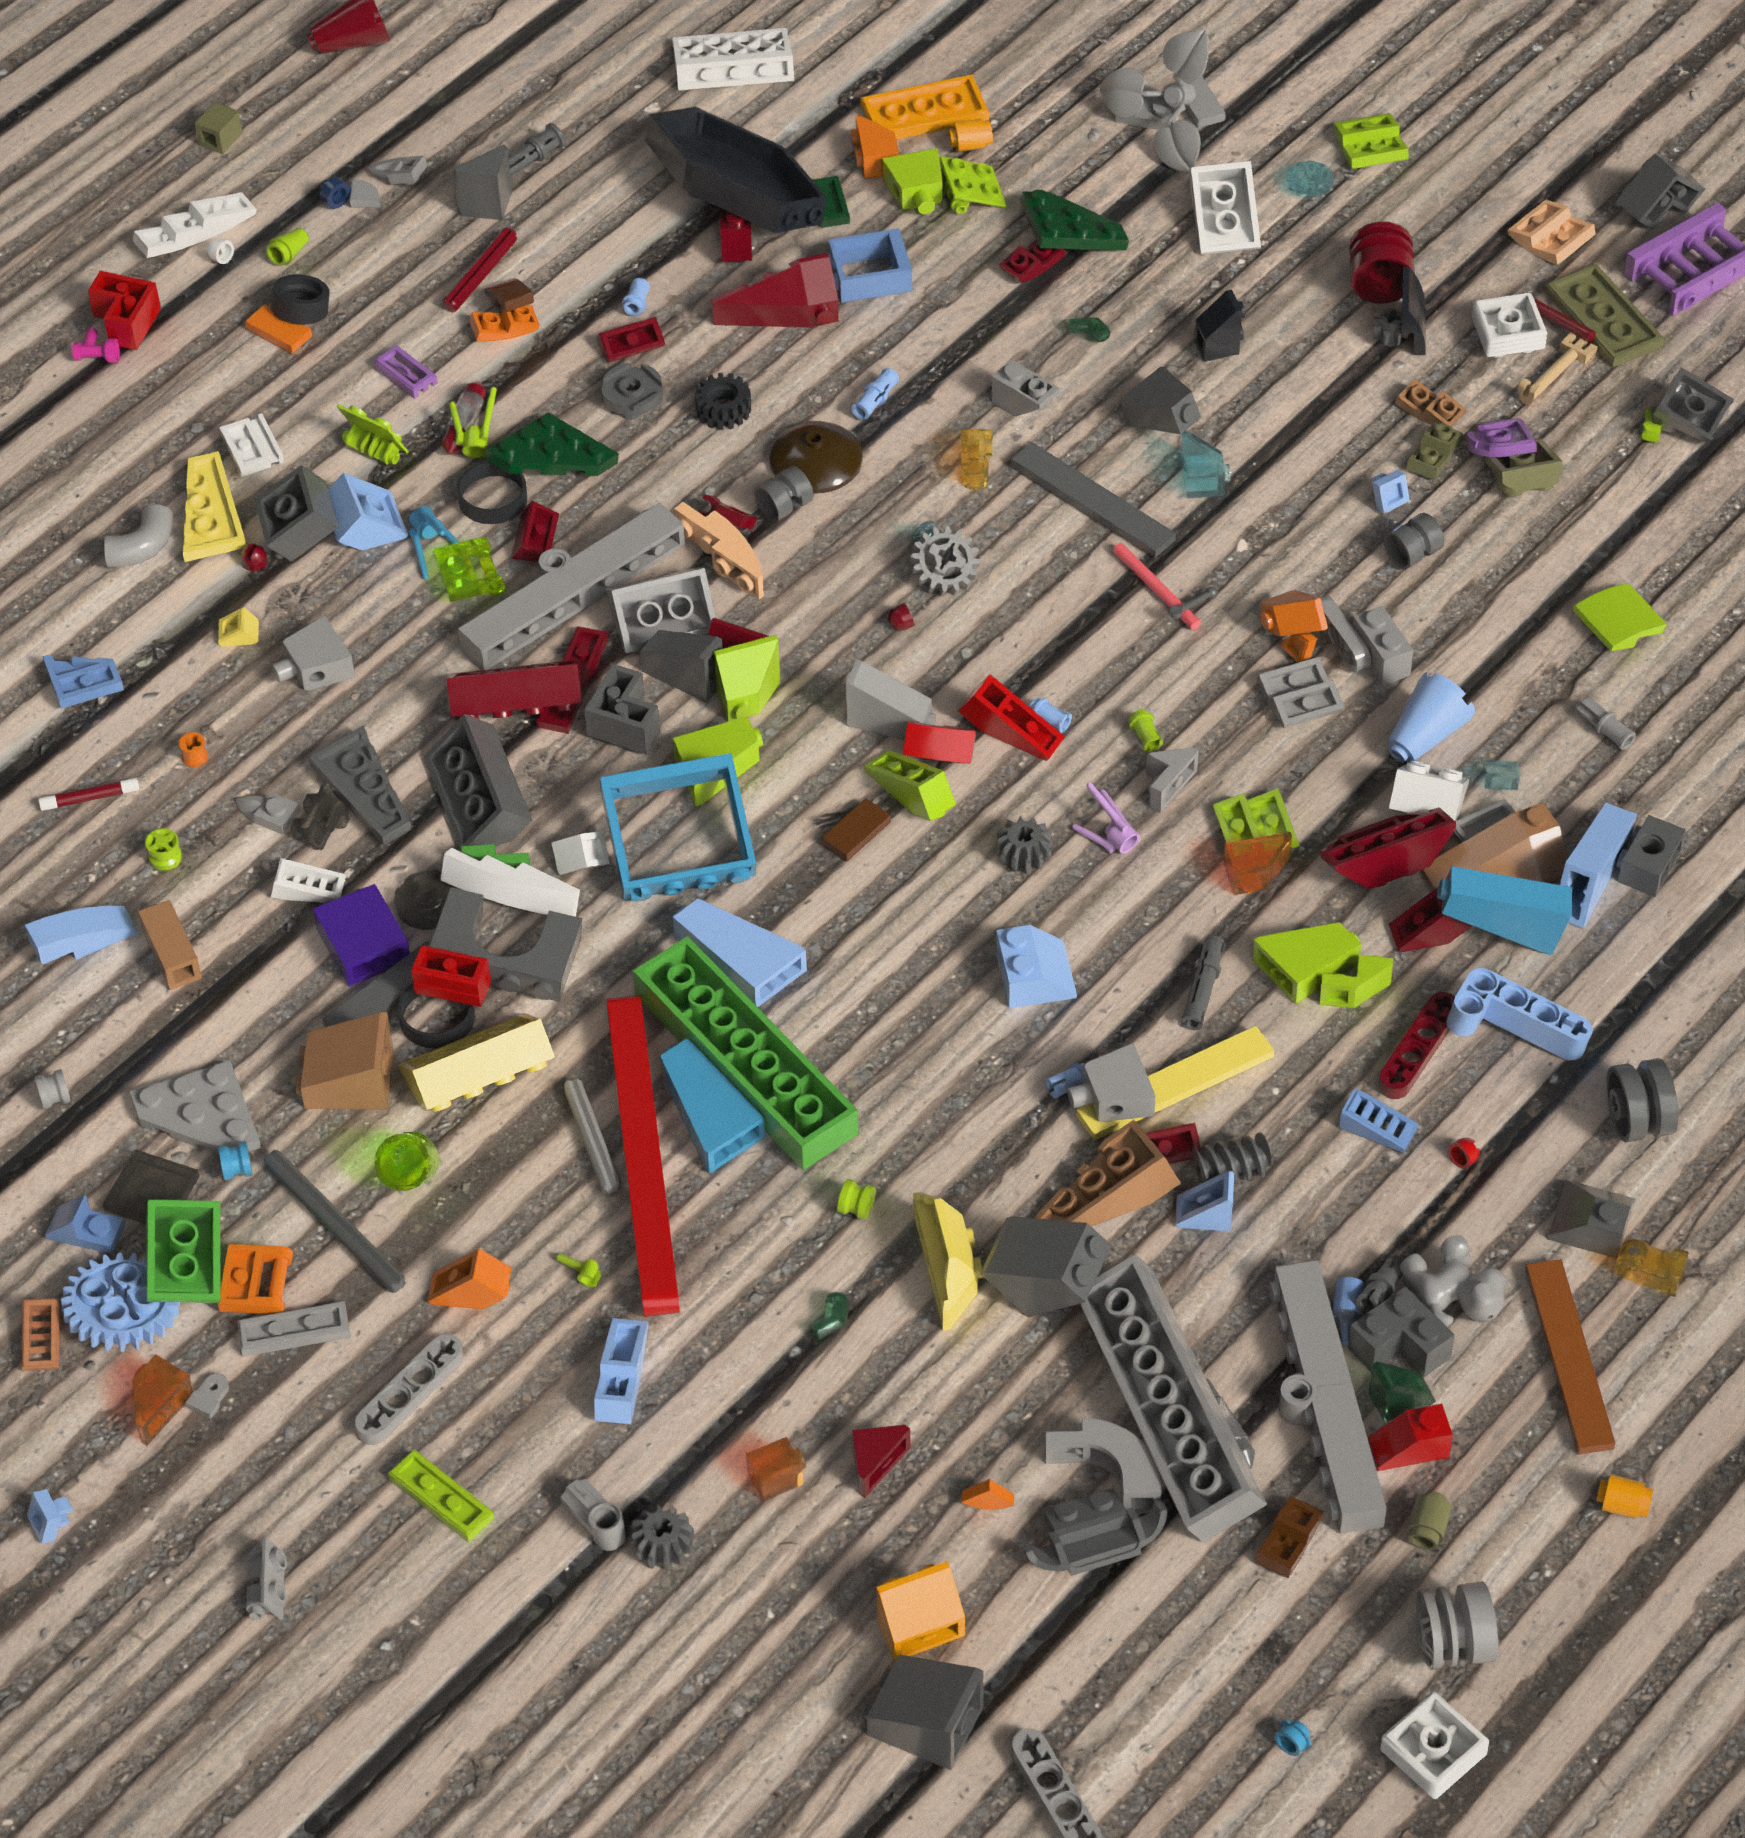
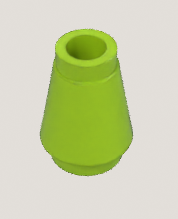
M296 228L271 239L266 248L268 258L278 266L290 264L309 242V236L304 229Z

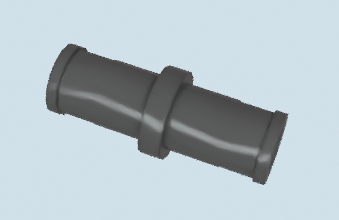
M1387 1259L1383 1262L1377 1273L1369 1276L1365 1283V1289L1356 1299V1306L1360 1312L1363 1313L1366 1307L1370 1305L1366 1312L1367 1314L1392 1296L1395 1291V1284L1403 1276L1400 1270V1262L1396 1261L1395 1265L1390 1268L1394 1259Z

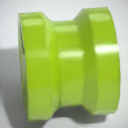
M161 828L152 831L147 836L145 846L148 852L149 863L153 868L167 871L180 864L182 852L179 847L178 836L174 831Z
M847 1179L840 1192L837 1212L844 1215L850 1212L856 1214L858 1219L866 1221L874 1205L876 1187L872 1185L859 1186L855 1180Z

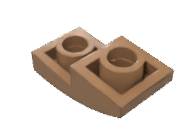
M1414 379L1397 396L1394 402L1410 415L1429 425L1435 422L1452 427L1467 411L1466 408L1446 392L1442 391L1437 396L1417 379Z

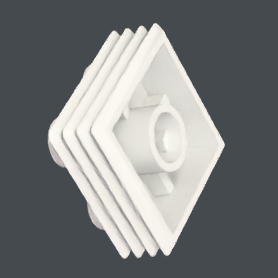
M1531 293L1473 301L1471 317L1487 357H1502L1505 354L1518 352L1530 353L1546 347L1547 331Z
M1432 1692L1382 1735L1380 1750L1433 1799H1437L1487 1755L1489 1740L1437 1692ZM1428 1743L1432 1746L1439 1743L1441 1748H1432L1428 1746Z

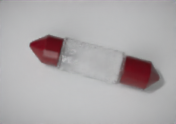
M480 381L467 384L456 404L463 432L467 431L469 426L475 425L483 407L486 390ZM451 416L441 446L447 454H459L462 451L463 445L456 444V431Z

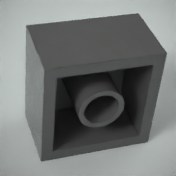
M302 465L254 499L266 546L291 562L339 527L326 481Z

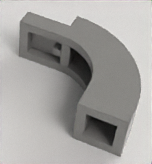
M1082 1418L1081 1431L1059 1429L1054 1432H1045L1046 1464L1090 1463L1105 1468L1116 1478L1120 1485L1122 1504L1125 1509L1133 1507L1136 1513L1150 1512L1154 1501L1161 1499L1160 1475L1154 1458L1147 1446L1127 1429L1104 1420Z

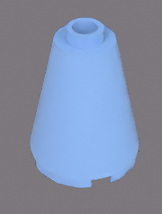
M1425 672L1422 675L1388 740L1389 753L1401 763L1405 761L1410 763L1417 760L1468 723L1475 715L1473 703L1470 702L1467 706L1462 699L1465 695L1464 691L1441 674L1435 673L1432 677H1429V672Z

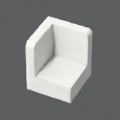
M603 831L578 834L552 842L557 870L560 875L610 864Z

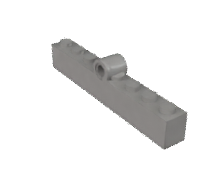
M659 502L650 509L644 510L639 516L626 524L617 527L599 541L593 542L575 556L570 557L562 549H549L543 552L539 558L540 577L518 589L511 596L498 604L492 605L487 611L472 620H468L463 626L458 628L461 651L482 670L490 669L607 595L606 589L623 585L685 545L684 524Z
M1317 1260L1275 1267L1274 1282H1269L1270 1297L1273 1304L1278 1303L1280 1312H1277V1322L1280 1333H1286L1288 1342L1285 1343L1287 1361L1289 1364L1295 1365L1297 1372L1287 1377L1281 1385L1279 1413L1286 1422L1292 1425H1311L1313 1435H1310L1313 1457L1320 1458L1322 1465L1318 1468L1322 1489L1328 1488L1330 1498L1327 1499L1329 1518L1331 1521H1337L1340 1534L1382 1528L1385 1523L1386 1504L1319 1262Z

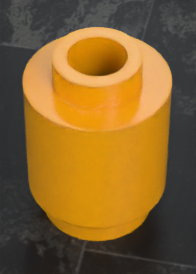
M975 119L954 122L953 129L948 130L950 146H955L957 152L986 148V145L993 144L990 121Z
M1610 1474L1609 1481L1601 1480L1596 1502L1603 1503L1602 1511L1633 1519H1637L1638 1516L1647 1518L1654 1489L1645 1487L1644 1482Z

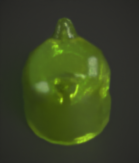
M404 1132L386 1138L378 1147L374 1157L375 1170L379 1179L387 1187L397 1191H409L428 1183L443 1163L442 1157L439 1156L434 1143L428 1137L418 1132Z

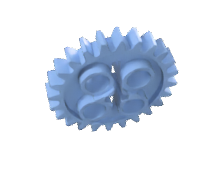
M118 1253L116 1260L112 1261L107 1255H103V1263L101 1264L91 1259L89 1260L90 1269L78 1267V1277L69 1276V1286L63 1287L61 1304L64 1323H69L71 1333L78 1332L79 1341L82 1342L91 1338V1347L93 1348L100 1342L105 1343V1351H109L113 1344H118L121 1352H124L126 1344L130 1343L136 1350L139 1349V1341L141 1340L151 1345L153 1344V1334L164 1337L165 1327L173 1328V1317L179 1316L180 1302H147L145 1258L141 1262L137 1261L136 1253H133L129 1260H124L122 1253Z

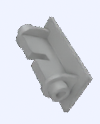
M263 1537L262 1546L253 1547L247 1556V1581L250 1583L259 1581V1584L247 1587L246 1611L250 1613V1618L262 1619L265 1617V1613L271 1612L279 1620H282L284 1603L286 1602L284 1570L287 1568V1559L282 1549L278 1548L267 1537Z

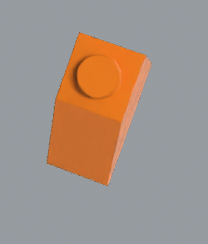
M1292 590L1260 602L1262 612L1260 613L1261 623L1269 633L1287 636L1328 629L1320 597Z
M478 1248L433 1272L427 1302L436 1306L483 1310L506 1298L510 1289L509 1279L512 1268Z

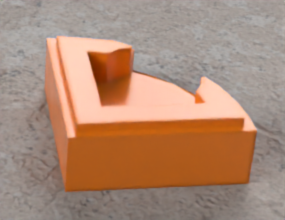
M1310 633L1294 634L1285 638L1280 647L1299 663L1311 659L1317 638Z
M988 1479L963 1490L961 1502L979 1509H1004L1014 1506V1494Z

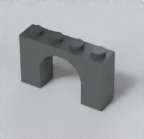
M451 887L430 947L464 953L471 957L488 958L491 975L490 986L499 987L508 992L532 995L542 1000L560 1002L581 941L582 918L549 910L540 939L531 950L518 956H498L483 949L475 939L483 917L484 895Z

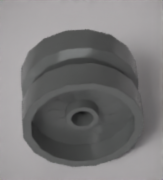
M1660 1058L1643 1060L1638 1064L1637 1069L1629 1063L1611 1066L1608 1069L1606 1077L1608 1107L1614 1128L1621 1141L1627 1143L1643 1140L1648 1131L1655 1137L1672 1135L1677 1131V1095L1672 1076L1664 1060Z

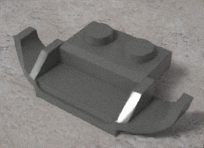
M1114 1488L1098 1491L1089 1496L1069 1502H1062L1056 1506L1043 1509L1045 1522L1051 1531L1048 1533L1050 1545L1037 1548L1032 1547L1027 1540L1020 1541L1028 1559L1035 1566L1049 1571L1068 1570L1069 1574L1073 1576L1141 1555V1548L1151 1543L1163 1529L1167 1519V1508L1163 1501L1158 1499L1154 1501L1150 1512L1142 1517H1138L1133 1507L1125 1509Z

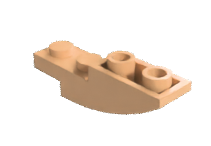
M684 502L674 508V516L684 524L685 539L688 538L700 546L705 553L712 555V566L716 573L737 584L743 592H749L757 599H761L764 595L760 564L753 549L738 529L715 510L705 517Z

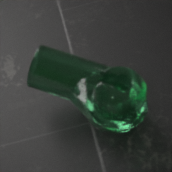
M1098 317L1069 318V333H1085L1096 342H1104L1110 337V328Z
M831 1292L826 1296V1316L810 1325L811 1333L817 1341L846 1325L850 1303L844 1293Z

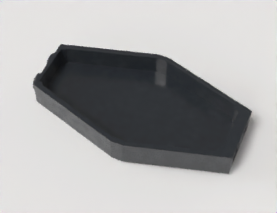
M696 106L649 114L645 142L681 188L687 191L691 197L703 199L774 233L822 224L827 199L826 195L789 151L780 144Z

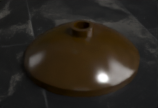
M808 421L791 426L776 437L769 451V464L774 476L790 466H796L808 478L814 494L831 492L850 483L859 473L863 461L862 447L855 435L840 425L826 421Z

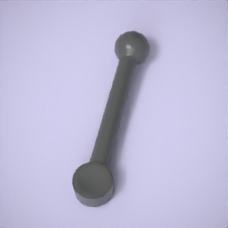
M1213 586L1208 587L1204 594L1182 606H1172L1169 615L1174 619L1181 618L1182 613L1208 598H1216L1218 590Z

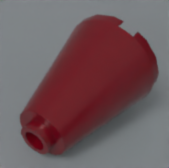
M346 0L310 26L312 32L307 34L313 50L319 49L321 54L385 44L391 41L374 0Z

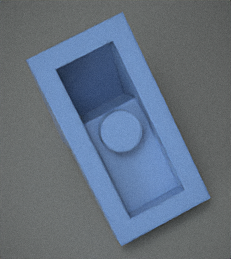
M82 1195L58 1206L45 1237L49 1240L113 1254L125 1228L124 1218L90 1210L87 1196Z

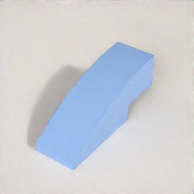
M124 906L86 907L54 914L25 924L29 942L42 965L71 952L75 959H79L138 934V930Z
M612 1318L600 1363V1379L594 1397L595 1421L631 1424L643 1367L648 1321Z

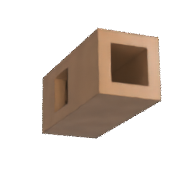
M167 900L159 904H153L148 908L138 911L143 934L169 990L202 979L198 958L171 901Z

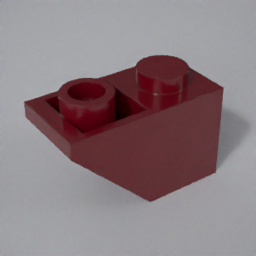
M721 208L722 262L752 261L751 222Z

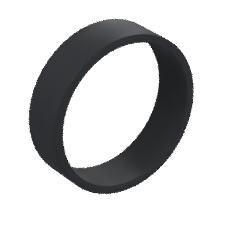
M489 461L481 462L468 468L460 476L457 483L458 501L461 511L469 519L478 523L500 524L518 516L527 503V487L523 473L509 474ZM491 476L511 479L522 489L520 495L512 503L495 509L473 506L463 497L469 485L479 479Z
M414 982L401 994L397 1007L400 1027L404 1035L416 1045L425 1048L442 1047L466 1037L474 1025V1006L468 1005L469 1010L464 1020L448 1031L426 1033L416 1030L405 1021L404 1013L408 1005L421 994L415 993Z

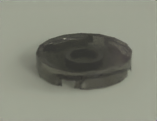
M423 870L411 874L404 879V883L400 888L398 886L396 889L395 909L399 918L408 926L420 930L436 929L450 888H457L441 881L442 872Z

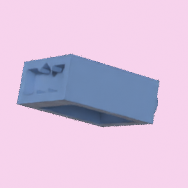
M899 228L828 239L829 252L825 253H828L830 257L835 287L839 293L841 303L912 291V268ZM890 257L893 267L891 270L845 277L842 265Z

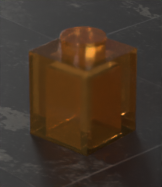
M787 1437L746 1453L747 1473L762 1501L803 1485L802 1470L806 1468V1462L798 1447L793 1449Z

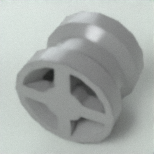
M62 1069L54 1071L51 1076L44 1077L38 1075L34 1077L44 1110L51 1108L54 1103L61 1102L67 1104L71 1102Z

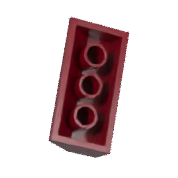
M581 659L452 673L446 678L451 717L459 716V719L464 714L479 719V714L492 713V718H504L512 716L511 711L524 709L525 715L544 713V707L557 706V711H568L577 709L576 703H582Z

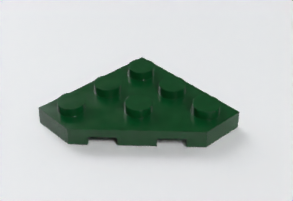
M1044 190L1022 191L1020 203L1040 248L1127 251L1129 239L1121 224L1054 193Z
M549 412L486 451V460L509 474H522V469H541V475H566L567 470L585 471V476H599L618 464L619 453Z

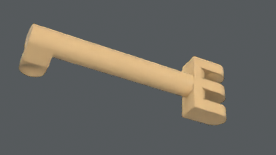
M1572 332L1569 333L1560 343L1559 351L1564 354L1532 385L1531 381L1526 378L1520 382L1518 393L1521 402L1529 405L1574 360L1585 365L1596 354L1598 347L1591 343L1586 348V340L1580 338L1576 342L1577 335Z

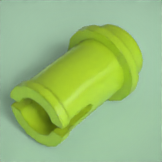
M1145 709L1133 712L1129 717V728L1136 732L1143 749L1147 750V752L1159 749L1163 744V739L1153 724V715Z

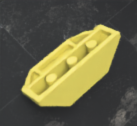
M921 1192L913 1193V1215L943 1331L950 1330L977 1295L978 1279L983 1278L980 1274L982 1270L980 1257L973 1258L971 1250L975 1249L972 1228L965 1227L962 1214L943 1199Z

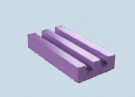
M397 345L373 360L376 370L414 399L419 396L420 390L426 392L429 384L434 386L438 383L437 375ZM393 356L396 357V358H397L399 361H401L403 364L398 363V362H397L396 360H394L392 357H393ZM409 368L416 374H418L420 377H422V379H419L417 376L411 373Z

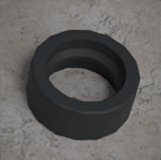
M286 275L277 279L273 284L271 310L275 316L292 324L306 325L317 323L328 315L330 289L326 283L309 275ZM294 298L307 299V300H296V299H294Z

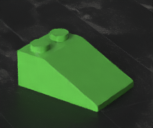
M148 1200L145 1217L147 1302L220 1303V1201Z

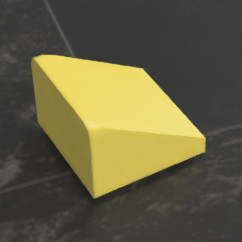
M245 607L219 619L218 644L220 646H236L258 643V619Z

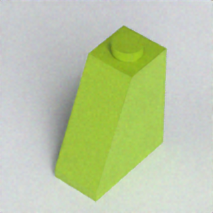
M748 716L673 738L674 760L676 763L732 753L737 778L760 761L759 747L763 746L761 733L758 727H752ZM723 779L687 786V789L696 807L704 804L725 788V783Z
M1338 922L1259 936L1254 939L1252 961L1297 1004L1321 989L1322 973L1344 975L1358 966L1362 944L1354 932L1348 931Z

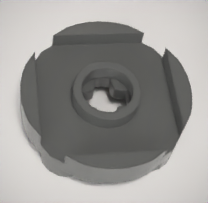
M631 363L621 364L610 369L603 378L601 388L604 404L613 412L621 414V417L624 419L633 420L638 415L651 411L663 401L662 378L654 368L648 365L641 364V368L631 367ZM630 387L631 389H637V390H636V391H627V388Z

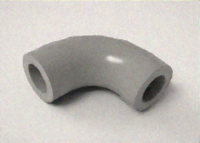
M149 505L142 511L141 525L136 531L125 535L106 536L104 551L107 567H126L141 564L155 557L168 543L172 532V511L163 505Z

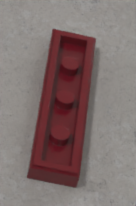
M577 626L562 661L581 659L584 698L607 644L608 632ZM576 703L577 709L568 711H557V706L544 707V713H540L536 721L537 728L569 734L581 703Z

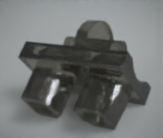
M323 783L317 794L306 795L303 801V809L307 815L305 818H295L290 827L297 840L309 841L314 850H323L331 832L335 828H345L350 820L349 814L344 810L346 807L345 803L334 795L331 783Z

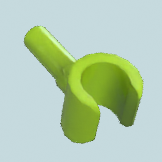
M1647 407L1644 410L1645 422L1641 439L1658 443L1662 425L1653 423L1652 409Z
M562 1253L558 1254L556 1259L558 1262L579 1272L577 1279L581 1284L587 1287L597 1286L601 1272L598 1270L599 1267L595 1260L586 1259L582 1262Z

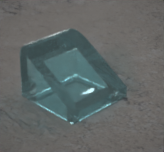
M1484 761V789L1518 790L1520 779L1518 762Z

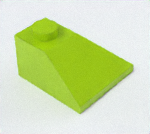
M777 635L714 651L716 692L728 722L760 714L780 684Z

